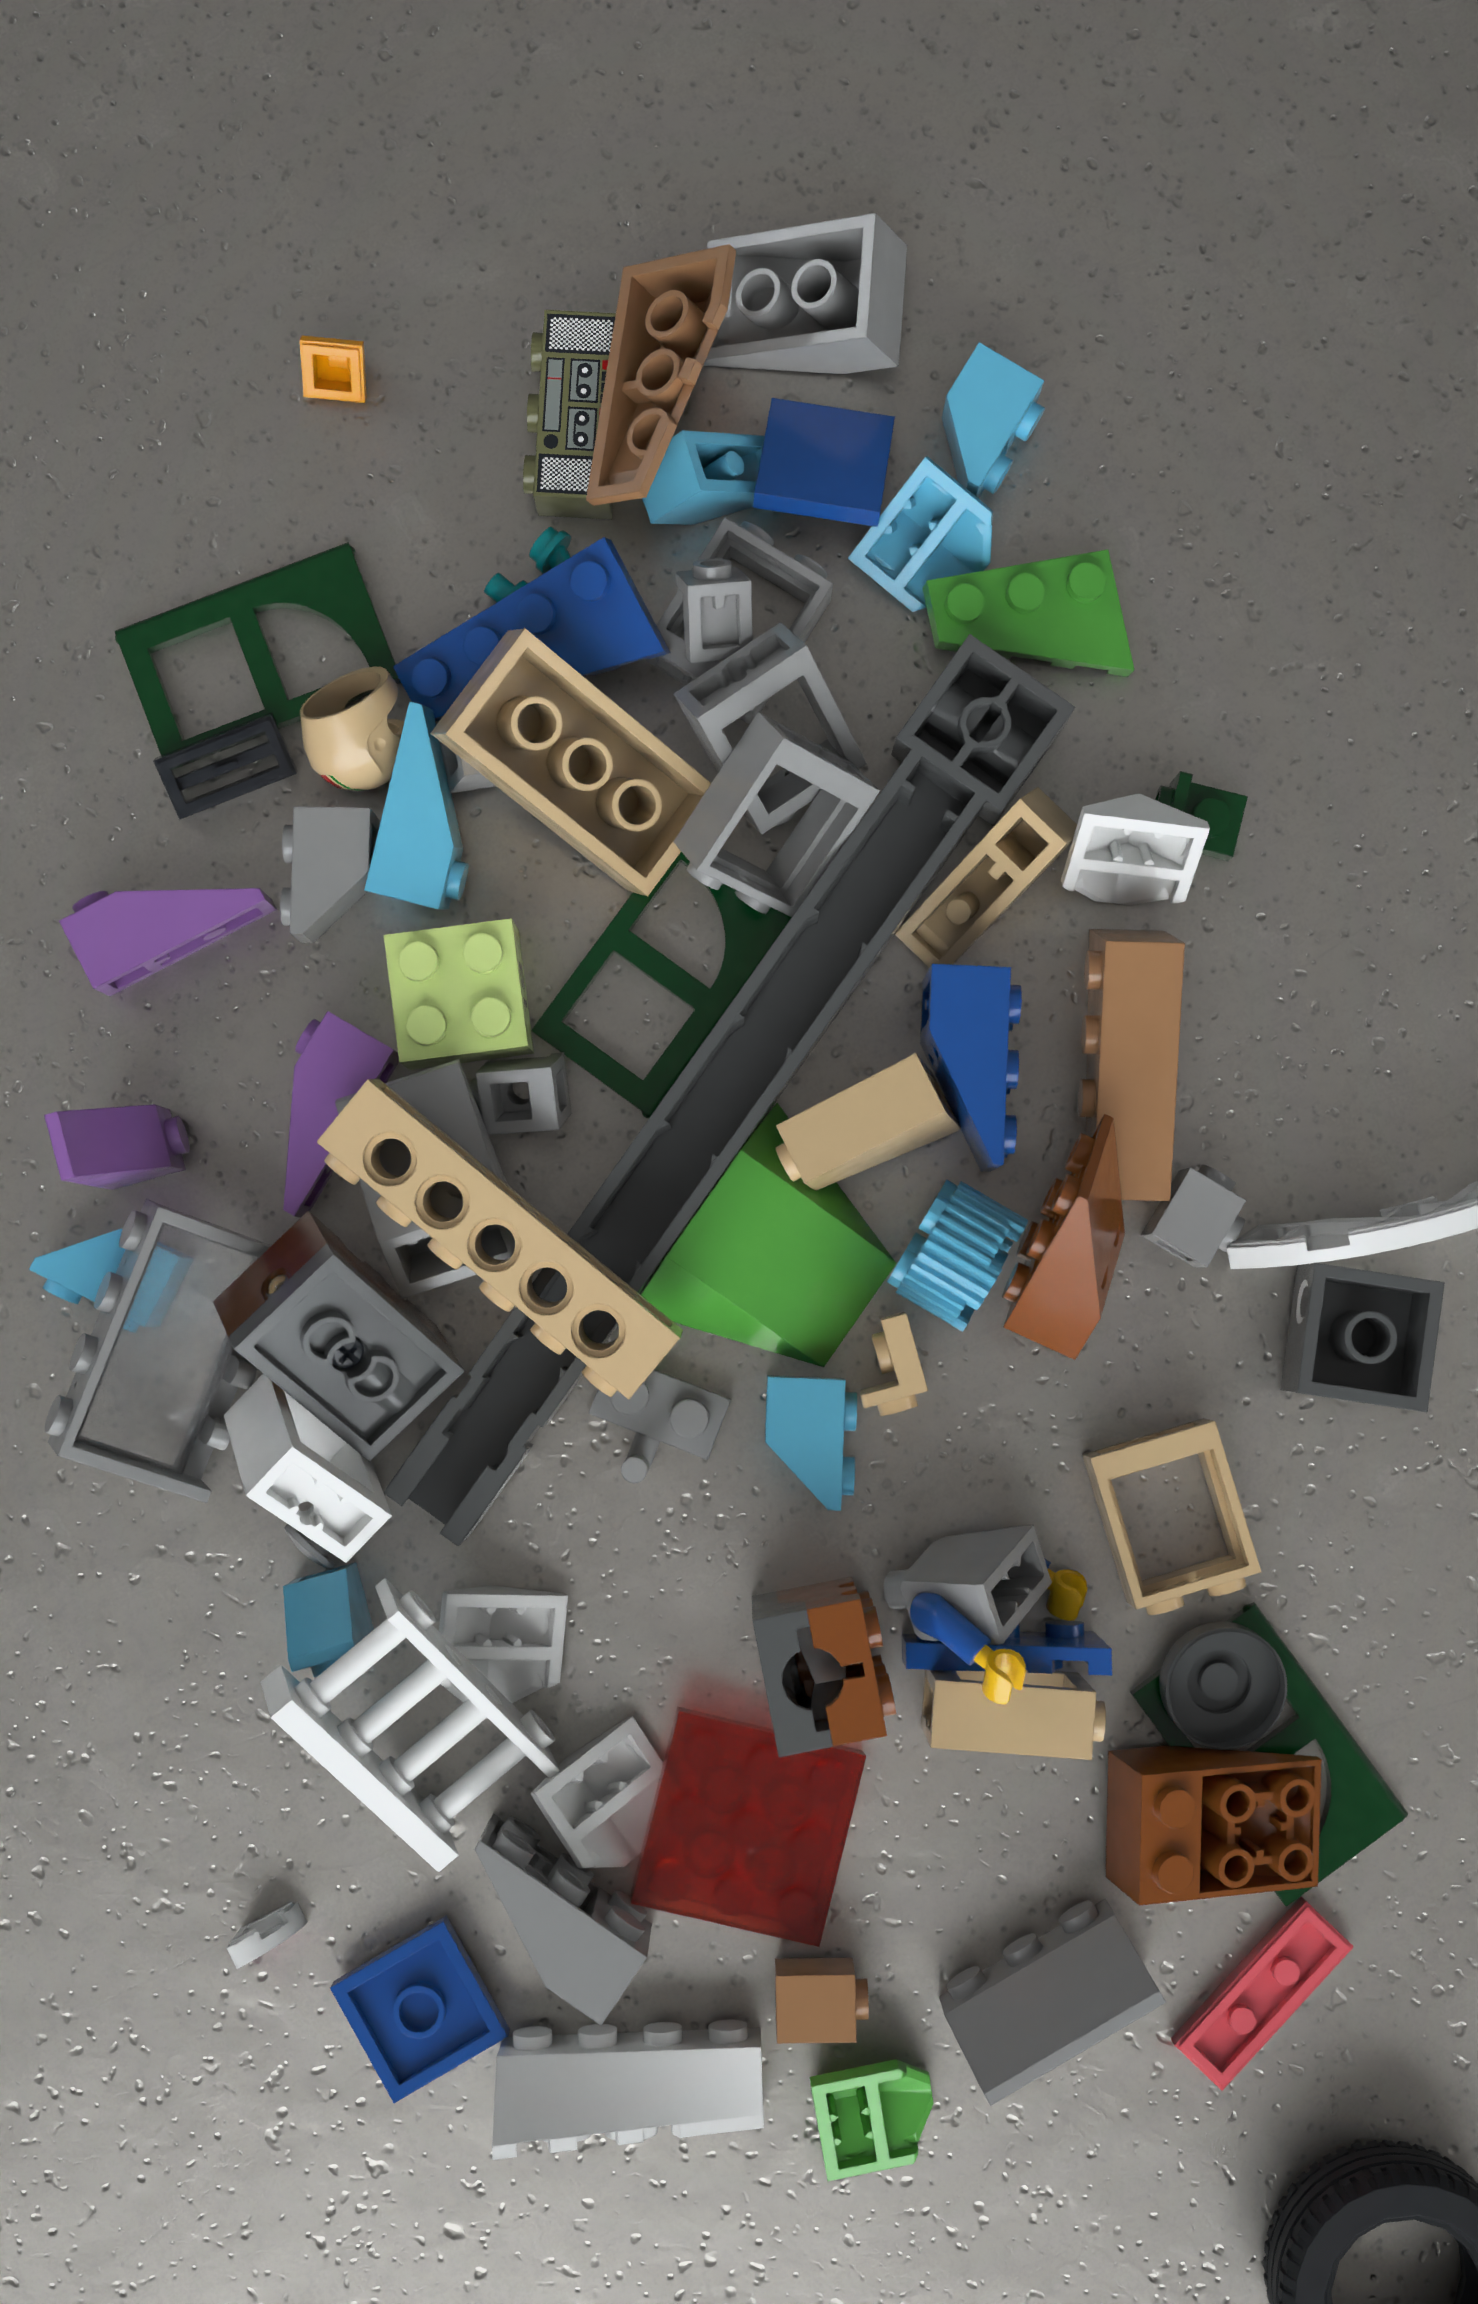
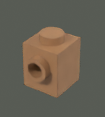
M853 1958L775 1959L777 2044L857 2042L856 2020H868L869 2001L867 1978L855 1979Z

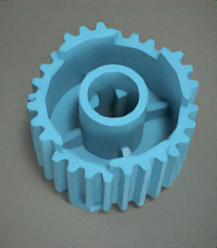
M946 1180L918 1228L929 1234L928 1237L925 1238L917 1232L914 1234L887 1283L898 1288L897 1294L963 1332L974 1310H978L1002 1271L1001 1268L1013 1244L1012 1241L1005 1237L1007 1236L1018 1242L1029 1220L962 1181L957 1186L951 1181Z

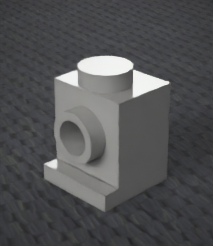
M564 1052L551 1053L547 1057L487 1061L476 1072V1078H473L470 1083L471 1092L488 1135L559 1130L572 1114ZM526 1082L530 1098H519L513 1091V1083Z

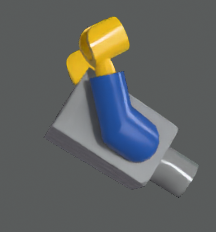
M1022 1525L947 1536L935 1540L908 1570H892L888 1572L884 1582V1595L892 1609H907L914 1632L920 1639L941 1641L969 1666L976 1662L985 1669L982 1682L984 1695L990 1701L997 1704H1007L1010 1700L1012 1686L1017 1690H1022L1026 1674V1664L1024 1658L1018 1652L1011 1649H997L993 1651L989 1644H1003L1046 1589L1050 1590L1046 1603L1048 1611L1057 1618L1067 1621L1075 1620L1078 1617L1080 1608L1083 1606L1088 1587L1084 1576L1078 1571L1062 1569L1055 1573L1049 1569L1051 1562L1043 1556L1034 1525Z

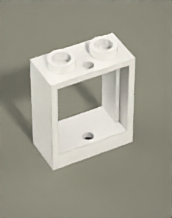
M262 1374L224 1414L245 1495L345 1563L392 1516L372 1461L369 1462L265 1374ZM303 1502L312 1503V1506L305 1511H300L298 1507Z

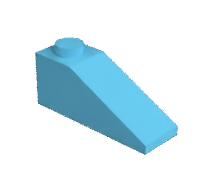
M409 701L364 890L438 910H449L451 898L460 900L467 881L469 864L461 862L464 848L452 794L449 790L440 742L430 734L436 726L433 710L422 704Z

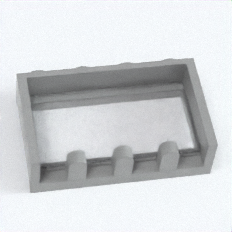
M148 1199L145 1200L141 1212L133 1210L128 1216L121 1232L119 1247L124 1248L125 1252L116 1274L108 1272L104 1276L95 1298L94 1308L100 1310V1314L92 1334L83 1333L74 1348L69 1369L76 1373L66 1397L58 1395L55 1398L46 1419L44 1430L45 1433L51 1434L48 1443L57 1456L207 1503L212 1491L201 1478L213 1448L225 1450L230 1442L224 1414L229 1410L237 1388L240 1387L248 1390L252 1386L257 1372V1368L233 1348L213 1301L272 1245Z

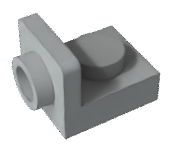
M704 559L695 561L693 563V570L676 572V586L683 593L685 657L690 663L725 660L753 641L751 580L739 568L732 567V562L729 560Z

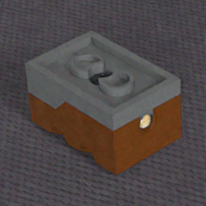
M307 1211L213 1301L233 1348L369 1462L464 1372L437 1325L408 1299H401V1296L389 1286L377 1271L367 1262H362L348 1250L340 1238L310 1211Z

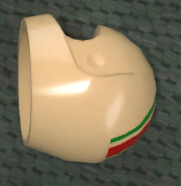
M374 666L345 674L315 692L300 709L303 745L310 765L324 780L339 789L358 792L380 787L391 780L404 721L387 719L399 692L397 683L387 669ZM374 690L360 702L345 709L347 702L363 692Z

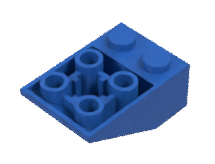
M931 964L922 981L920 1045L961 1127V1131L980 1171L991 1172L1004 1165V1158H1007L1008 1154H1014L1016 1147V1115L1005 1114L1006 1095L1010 1094L1011 1089H1017L1019 1077V1051L1008 1050L1009 1031L1013 1029V1024H1019L1022 1004L1021 985H1010L1011 967Z

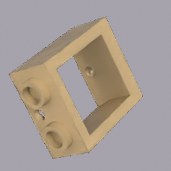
M1202 1418L1082 1454L1126 1602L1136 1610L1145 1607L1148 1615L1166 1613L1184 1606V1595L1207 1589L1209 1596L1229 1594L1247 1586L1244 1577L1261 1573L1215 1421ZM1198 1454L1228 1555L1141 1580L1111 1479Z
M925 1670L921 1727L930 1748L1092 1760L1093 1741L1103 1742L1106 1727L1105 1702L1096 1701V1691L1078 1672L1055 1671L1052 1674L1028 1673V1670H1026L1022 1690H1017L1012 1686L1009 1702L1007 1704H997L990 1701L982 1691L985 1671Z

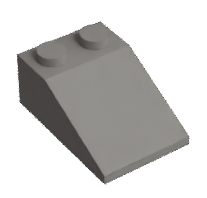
M876 213L708 241L707 249L730 244L736 250L728 310L704 366L848 374L899 367L907 245Z

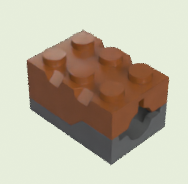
M852 1577L752 1596V1621L778 1756L784 1757L886 1737L887 1731L884 1717L896 1715V1708L889 1674L886 1673L881 1654L874 1656L871 1654V1649L883 1647L876 1607L873 1606L868 1590L857 1592Z

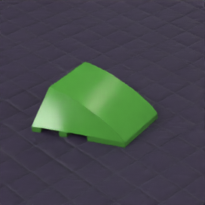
M776 1103L740 1150L666 1255L641 1296L674 1323L825 1367L892 1271L896 1262L837 1182L815 1191L804 1184L802 1178L794 1182L790 1179L775 1147L784 1143L776 1125L789 1118L780 1105Z

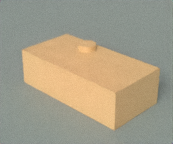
M525 628L508 630L430 733L624 889L645 896L651 893L680 854V849L673 841L711 785L710 781Z

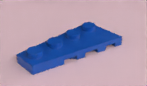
M603 537L394 665L393 668L411 702L422 704L432 709L436 722L441 720L508 630L527 629L583 677L591 674H601L618 669L625 664L646 658L652 659L671 652L612 540Z

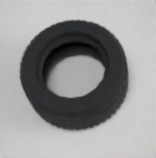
M1372 2140L1367 2141L1366 2145L1355 2143L1351 2144V2148L1348 2149L1344 2146L1336 2150L1337 2154L1332 2156L1329 2153L1323 2156V2160L1319 2163L1315 2161L1309 2167L1311 2170L1308 2173H1301L1297 2177L1298 2181L1296 2184L1292 2183L1288 2188L1289 2194L1283 2196L1279 2201V2209L1274 2211L1272 2217L1274 2223L1269 2225L1267 2231L1268 2240L1265 2241L1264 2246L1266 2256L1263 2259V2268L1265 2270L1263 2275L1267 2287V2298L1270 2304H1333L1331 2291L1339 2262L1360 2236L1384 2223L1417 2220L1443 2228L1456 2239L1462 2274L1453 2304H1478V2183L1466 2170L1459 2165H1455L1446 2156L1442 2157L1439 2152L1431 2149L1427 2151L1418 2144L1411 2146L1408 2142L1398 2141L1395 2144L1392 2140H1382L1381 2143Z

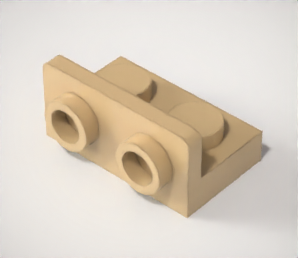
M905 1312L880 1318L883 1332L872 1334L882 1374L895 1371L897 1380L861 1389L860 1391L863 1407L868 1408L877 1405L880 1416L917 1407L918 1403L915 1395L928 1391Z

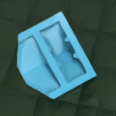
M926 456L880 515L878 527L872 526L848 559L912 612L926 608L922 588L927 580L984 571L991 563L993 510Z

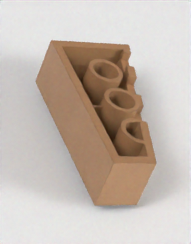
M1089 929V948L1086 952L1084 964L1085 989H1088L1087 1015L1083 1016L1081 1026V1049L1083 1054H1087L1086 1079H1080L1078 1114L1079 1117H1086L1085 1135L1092 1137L1104 1114L1114 1118L1122 1200L1170 1201L1185 943L1166 931Z

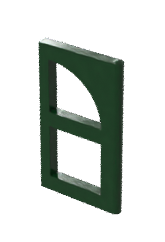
M349 542L115 630V640L119 644L161 756L273 712L277 721L278 729L301 721V707L319 689L289 700L257 616L259 612L291 608L323 617L339 627L354 641L363 653L369 667H383L387 669L397 684L401 683L393 668L396 665L355 559V549ZM232 623L264 710L184 740L152 653ZM374 690L363 692L350 699L347 703L365 697ZM262 732L260 734L254 735L232 745L226 746L224 748H221L199 758L193 759L191 761L173 767L172 770L184 766L186 764L192 763L194 761L200 760L207 756L213 755L215 753L221 752L228 748L234 747L236 745L242 744L249 740L255 739L257 737L263 736L266 733Z
M680 852L648 896L634 892L630 895L531 1030L560 1053L564 1052V1056L639 1109L645 1118L651 1117L792 918L772 907L767 914L756 911L736 896L735 889L725 884H722L719 890H714L705 885L718 907L725 932V952L722 966L712 987L708 988L631 932L632 928L680 863H683L686 867L689 865L690 861L682 852ZM614 953L694 1010L644 1080L563 1023Z
M1253 1602L1243 1606L1239 1612L1226 1620V1622H1233L1250 1628L1277 1652L1287 1677L1286 1702L1295 1715L1246 1751L1294 1755L1313 1740L1317 1744L1324 1762L1327 1780L1325 1805L1320 1819L1319 1883L1397 1824L1403 1822L1408 1816V1812L1258 1606ZM1160 1669L1131 1690L1130 1693L1168 1746L1194 1747L1186 1735L1171 1720L1163 1706L1159 1688ZM1313 1887L1274 1892L1287 1907Z

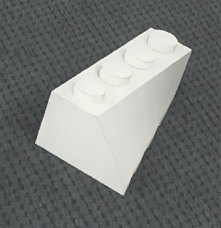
M719 2020L710 2023L708 2030L682 2031V2025L679 2023L656 2022L645 2025L643 2032L617 2033V2027L613 2025L593 2024L579 2028L578 2034L552 2035L550 2028L530 2026L519 2028L513 2031L512 2037L503 2039L497 2054L492 2160L517 2157V2143L542 2140L548 2142L549 2152L556 2153L577 2150V2142L589 2138L592 2134L605 2133L606 2137L615 2140L618 2145L642 2143L645 2139L655 2136L658 2132V2127L671 2125L672 2134L679 2138L764 2128L761 2028H747V2023L741 2020Z

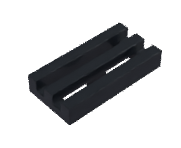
M273 712L153 760L179 820L295 775L298 771L287 750L286 742L278 729ZM262 732L266 733L269 741L181 776L175 777L173 767ZM273 754H275L279 763L276 766L187 801L182 793V790Z

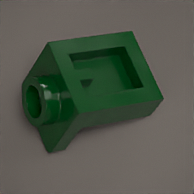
M1183 771L1176 775L1169 787L1160 785L1155 797L1156 801L1208 822L1210 830L1201 855L1229 861L1234 855L1248 796L1191 782L1193 774Z

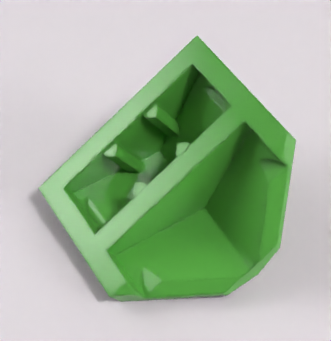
M895 2059L809 2077L827 2181L914 2164L919 2151L918 2141L933 2106L928 2071Z

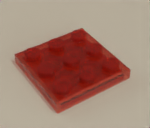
M677 1706L630 1893L631 1904L820 1947L866 1754L863 1750L840 1745L779 1757L773 1729Z

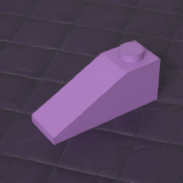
M260 888L115 891L110 895L107 891H99L77 901L72 907L75 913L59 920V923L93 989L110 997L276 911L277 908L272 899Z
M329 1011L326 1012L321 1022L313 1019L307 1025L295 1048V1052L301 1056L294 1066L283 1210L300 1218L307 1211H311L334 1172L324 1161L329 1152L319 1145L317 1140L339 1115L335 1104L336 1099L357 1093L367 1079L379 1078L382 1082L387 1083L399 1063L398 1052Z
M152 1104L56 1111L44 1115L61 1181L115 1190L186 1170L182 1154L189 1153L190 1150L187 1132L179 1116L172 1117L170 1109Z

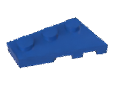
M1047 1621L1045 1622V1632H1020L1019 1623L1003 1644H989L993 1651L997 1649H1011L1018 1652L1024 1658L1028 1673L1052 1674L1055 1670L1063 1668V1661H1085L1088 1664V1675L1112 1676V1648L1095 1632L1084 1631V1622ZM902 1634V1661L906 1669L985 1671L976 1662L969 1666L941 1641L922 1640L916 1634Z

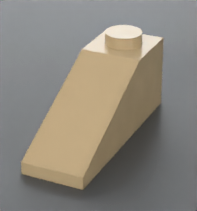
M1036 787L1014 804L900 927L895 935L929 968L931 964L953 965L1072 843L1077 824L1039 787Z

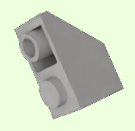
M294 806L293 825H285L282 835L283 859L285 863H292L291 888L284 887L281 892L280 913L283 926H290V934L301 943H314L368 892L364 889L380 826V820L371 808Z

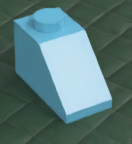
M685 430L673 436L647 497L642 498L650 523L696 525L752 508L765 436Z

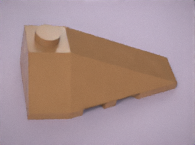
M730 244L623 267L586 501L593 506L647 497L728 310L736 250Z

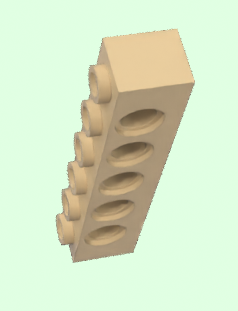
M379 1078L367 1079L317 1140V1143L329 1152L324 1161L334 1172L354 1185L362 1179L381 1196L376 1201V1204L386 1215L404 1227H407L411 1221L432 1237L427 1246L437 1257L456 1270L464 1263L484 1280L479 1289L489 1300L507 1312H510L516 1306L535 1322L530 1331L540 1342L559 1355L567 1348L586 1364L585 1368L581 1371L584 1377L607 1396L612 1397L619 1391L629 1400L681 1338L683 1330ZM388 1139H397L403 1142L410 1151L411 1163L407 1172L402 1176L388 1173L381 1165L380 1150ZM438 1182H449L460 1190L463 1197V1206L457 1217H443L433 1209L430 1196L433 1187ZM501 1225L512 1233L515 1240V1249L511 1258L497 1260L490 1257L484 1251L481 1237L487 1226ZM548 1267L559 1271L567 1283L565 1297L556 1302H548L538 1297L532 1286V1278L536 1270ZM596 1310L610 1313L618 1323V1337L606 1344H599L590 1340L583 1329L584 1316Z

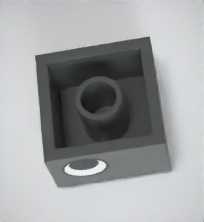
M1320 1263L1297 1265L1280 1390L1428 1412L1445 1282Z

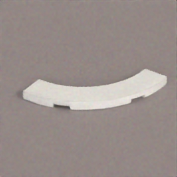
M1478 1181L1468 1184L1466 1188L1447 1201H1437V1198L1432 1196L1407 1204L1379 1210L1380 1217L1330 1218L1297 1223L1258 1225L1226 1248L1230 1268H1269L1347 1259L1401 1249L1477 1229Z

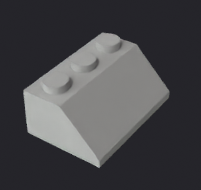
M1106 1899L1095 1905L1092 1901L1088 1900L1071 1907L1060 1916L1058 1920L1060 1925L1039 1938L1035 1933L1020 1937L1003 1950V1959L983 1971L979 1966L962 1971L947 1983L946 1988L948 1991L939 1996L944 2016L990 2106L1166 2003Z

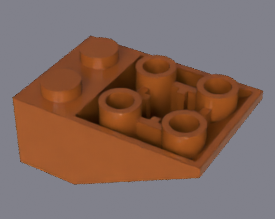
M1106 1114L1103 1115L1092 1137L1080 1133L1064 1168L1070 1171L1071 1174H1067L1064 1180L1055 1178L1051 1184L1040 1210V1213L1045 1215L1046 1218H1042L1039 1224L1031 1221L1027 1227L1016 1253V1256L1024 1259L1025 1263L1017 1262L1002 1294V1298L1011 1301L1004 1328L1074 1360L1101 1319L1125 1236L1114 1118Z
M1156 1746L1108 1751L1105 1877L1139 1906L1318 1887L1322 1759L1317 1756L1181 1746Z

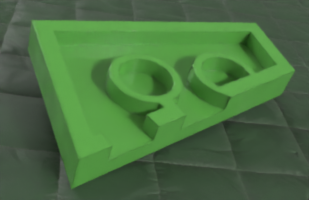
M1108 549L927 580L922 588L935 649L957 652L968 635L971 634L1008 660L1015 656L1051 662L1050 666L1074 669L1075 666L1107 670L1106 674L1129 677L1134 671Z

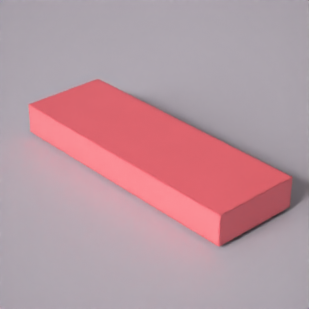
M1301 1896L1171 2037V2041L1174 2046L1223 2091L1354 1946Z

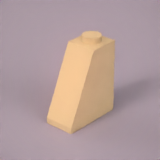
M915 1053L776 1125L784 1143L775 1147L790 1179L794 1182L802 1178L804 1184L817 1191L960 1130L961 1127L934 1074Z

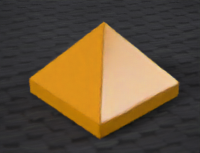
M301 335L300 354L303 397L365 403L367 394L364 341Z

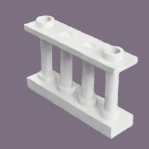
M384 1578L375 1588L387 1616L386 1620L313 1681L306 1677L299 1682L287 1669L280 1665L260 1683L270 1718L436 1871L440 1872L459 1856L449 1831L455 1825L453 1817L526 1756L549 1779L560 1771L549 1748V1745L555 1741V1738L545 1722L533 1710L523 1715L432 1625L436 1622L433 1613L414 1591L410 1590L403 1596ZM405 1638L428 1659L356 1720L348 1717L342 1722L330 1711L332 1709L330 1701ZM448 1678L468 1698L397 1759L389 1756L383 1761L372 1750L374 1748L372 1741L445 1679ZM486 1718L508 1737L437 1797L429 1794L424 1799L413 1789L415 1787L414 1778Z

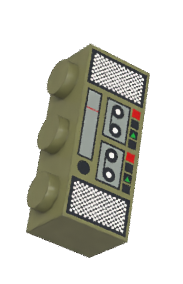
M544 310L543 333H532L531 371L541 373L539 394L528 395L527 431L528 433H537L536 455H525L523 491L524 494H533L538 516L613 519V503L593 506L586 501L616 313Z

